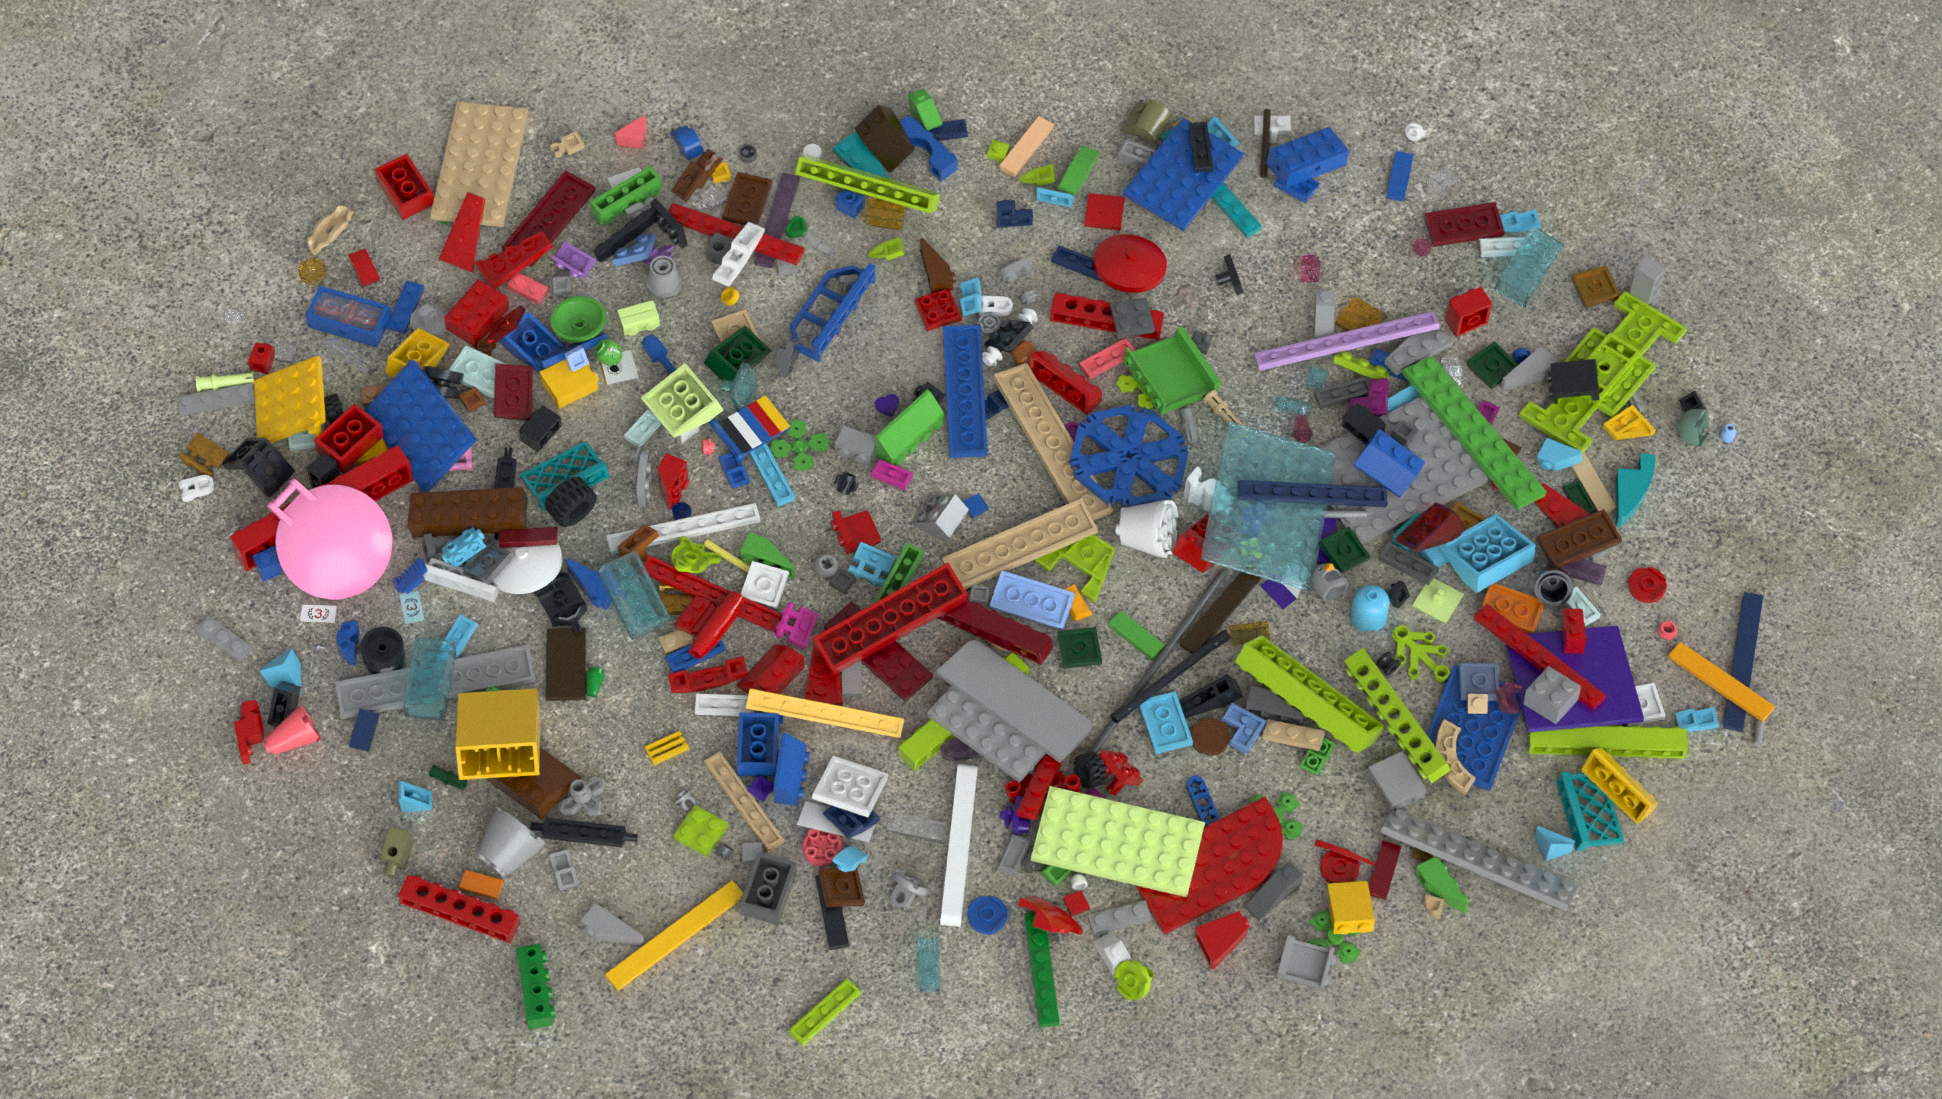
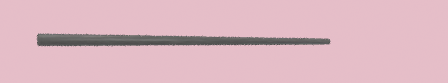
M1225 569L1219 571L1123 705L1142 692L1228 574ZM1111 720L1089 751L1097 753L1118 724Z

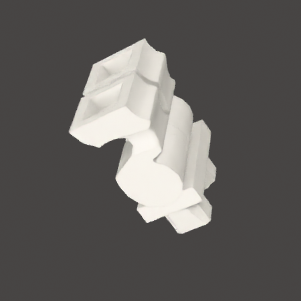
M1197 466L1186 479L1183 497L1188 503H1194L1196 506L1201 504L1202 508L1210 512L1209 515L1213 517L1218 513L1226 518L1232 511L1231 504L1234 501V498L1227 494L1228 487L1225 485L1221 487L1220 483L1213 478L1200 482L1202 473L1201 469Z

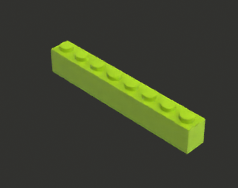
M810 155L799 157L795 173L799 176L927 213L937 211L941 195L938 192Z
M1014 653L1003 657L1007 662L1029 676V667ZM929 719L926 725L917 728L909 739L906 738L899 744V757L916 771L952 741L955 736L932 719Z
M1620 725L1527 732L1528 754L1590 756L1594 749L1602 748L1612 757L1685 759L1688 752L1687 729H1681L1680 727L1661 728L1653 726L1645 728L1641 726L1622 727Z

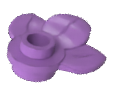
M666 245L659 249L653 246L649 258L643 261L644 264L650 265L651 261L657 256L664 255L672 258V253L669 251L674 246Z

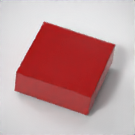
M1082 890L1063 897L1071 917L1090 910Z

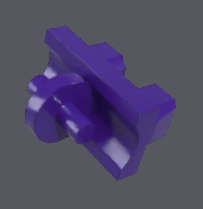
M1016 796L1014 812L1012 811V806H1007L1006 810L1001 811L999 816L1000 819L1004 820L1005 826H1010V822L1013 821L1012 834L1017 836L1019 833L1030 832V820H1023L1017 816V809L1022 800L1020 796Z

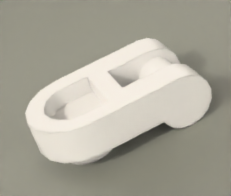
M981 296L982 308L979 312L980 316L989 312L998 316H1007L1012 312L1013 303L1008 297Z
M208 475L196 476L178 483L179 489L183 492L181 496L184 502L208 495L215 488L212 477Z

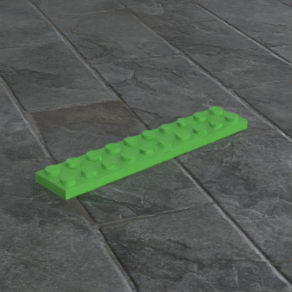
M1433 356L1403 370L1402 374L1516 510L1545 497L1547 491Z

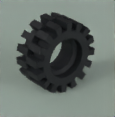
M337 393L324 397L325 411L330 425L344 413Z
M1093 751L1078 755L1073 762V765L1076 766L1074 767V771L1077 773L1075 775L1080 778L1081 786L1085 787V789L1100 786L1107 779L1105 777L1107 773L1104 771L1106 766H1103L1104 761L1100 760V755Z

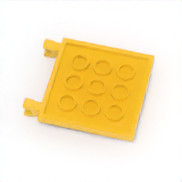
M314 356L254 380L257 438H267L273 444L305 430H308L309 434L314 433V438L322 433L321 424L326 423L322 360L319 356Z

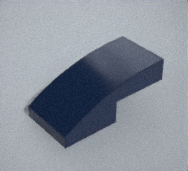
M1000 390L988 394L985 400L986 420L1009 407Z

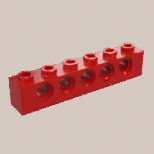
M1066 293L1054 294L1050 321L1116 333L1110 310V302L1088 299L1083 296H1071ZM1150 310L1155 328L1154 333L1136 335L1135 337L1159 341L1164 322V312Z
M408 875L398 894L400 904L510 944L520 925L519 915L511 909H501L494 903L482 902L475 896L468 897L456 889L449 890L444 888L437 882H427L420 876ZM427 892V895L419 896L420 893ZM439 899H446L443 903L437 902ZM459 905L465 906L463 909L460 910L455 909ZM477 912L483 913L481 916H474ZM495 919H501L499 923L492 922Z

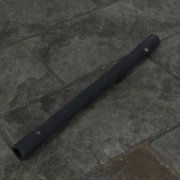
M1226 630L1219 632L1208 643L1128 703L1111 713V720L1118 724L1130 715L1133 710L1198 661L1230 639L1229 633Z

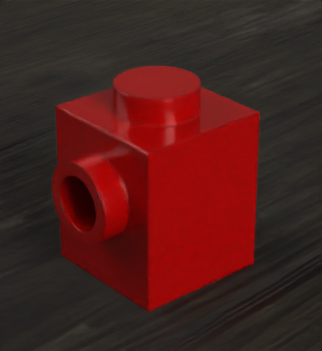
M255 342L248 359L251 371L269 374L276 357L274 346L268 343Z

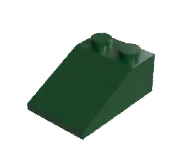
M743 326L714 347L705 359L704 364L731 388L741 381L772 350L746 326Z

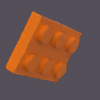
M1494 583L1489 586L1481 608L1486 604L1490 605L1523 632L1529 634L1535 632L1545 604L1540 602L1537 597Z

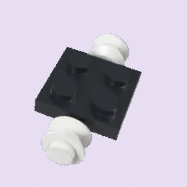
M1023 308V314L1017 315L1018 321L1006 319L1000 324V328L989 336V339L984 343L988 353H982L983 362L986 365L996 366L997 361L1002 360L1001 351L1012 352L1034 328L1032 322H1037V314L1033 309Z

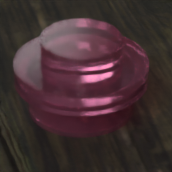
M1418 239L1413 245L1414 252L1421 257L1428 255L1432 249L1431 243L1426 239Z

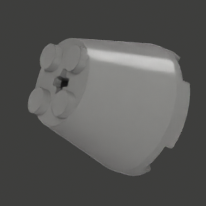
M498 807L493 813L477 849L476 856L505 878L538 853L546 842L512 815Z

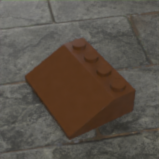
M540 747L539 775L485 779L542 820L570 791L571 783L581 779V776Z

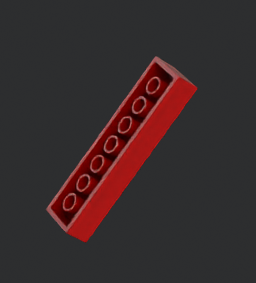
M949 562L813 637V644L831 675L834 676L966 602L968 594Z

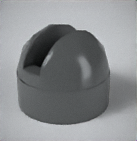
M720 842L716 849V854L718 857L723 854L721 859H728L734 850Z

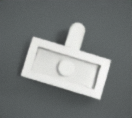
M1254 116V135H1262L1263 116ZM1271 116L1269 141L1275 144L1277 135L1291 134L1290 116Z

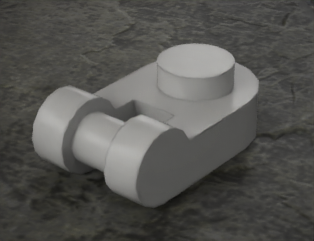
M1023 258L1006 266L1000 272L1002 280L1013 282L1021 275L1029 276L1032 272V260L1030 258Z

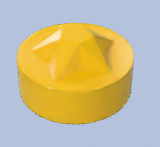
M727 287L721 294V301L727 306L734 305L739 299V292L734 287Z

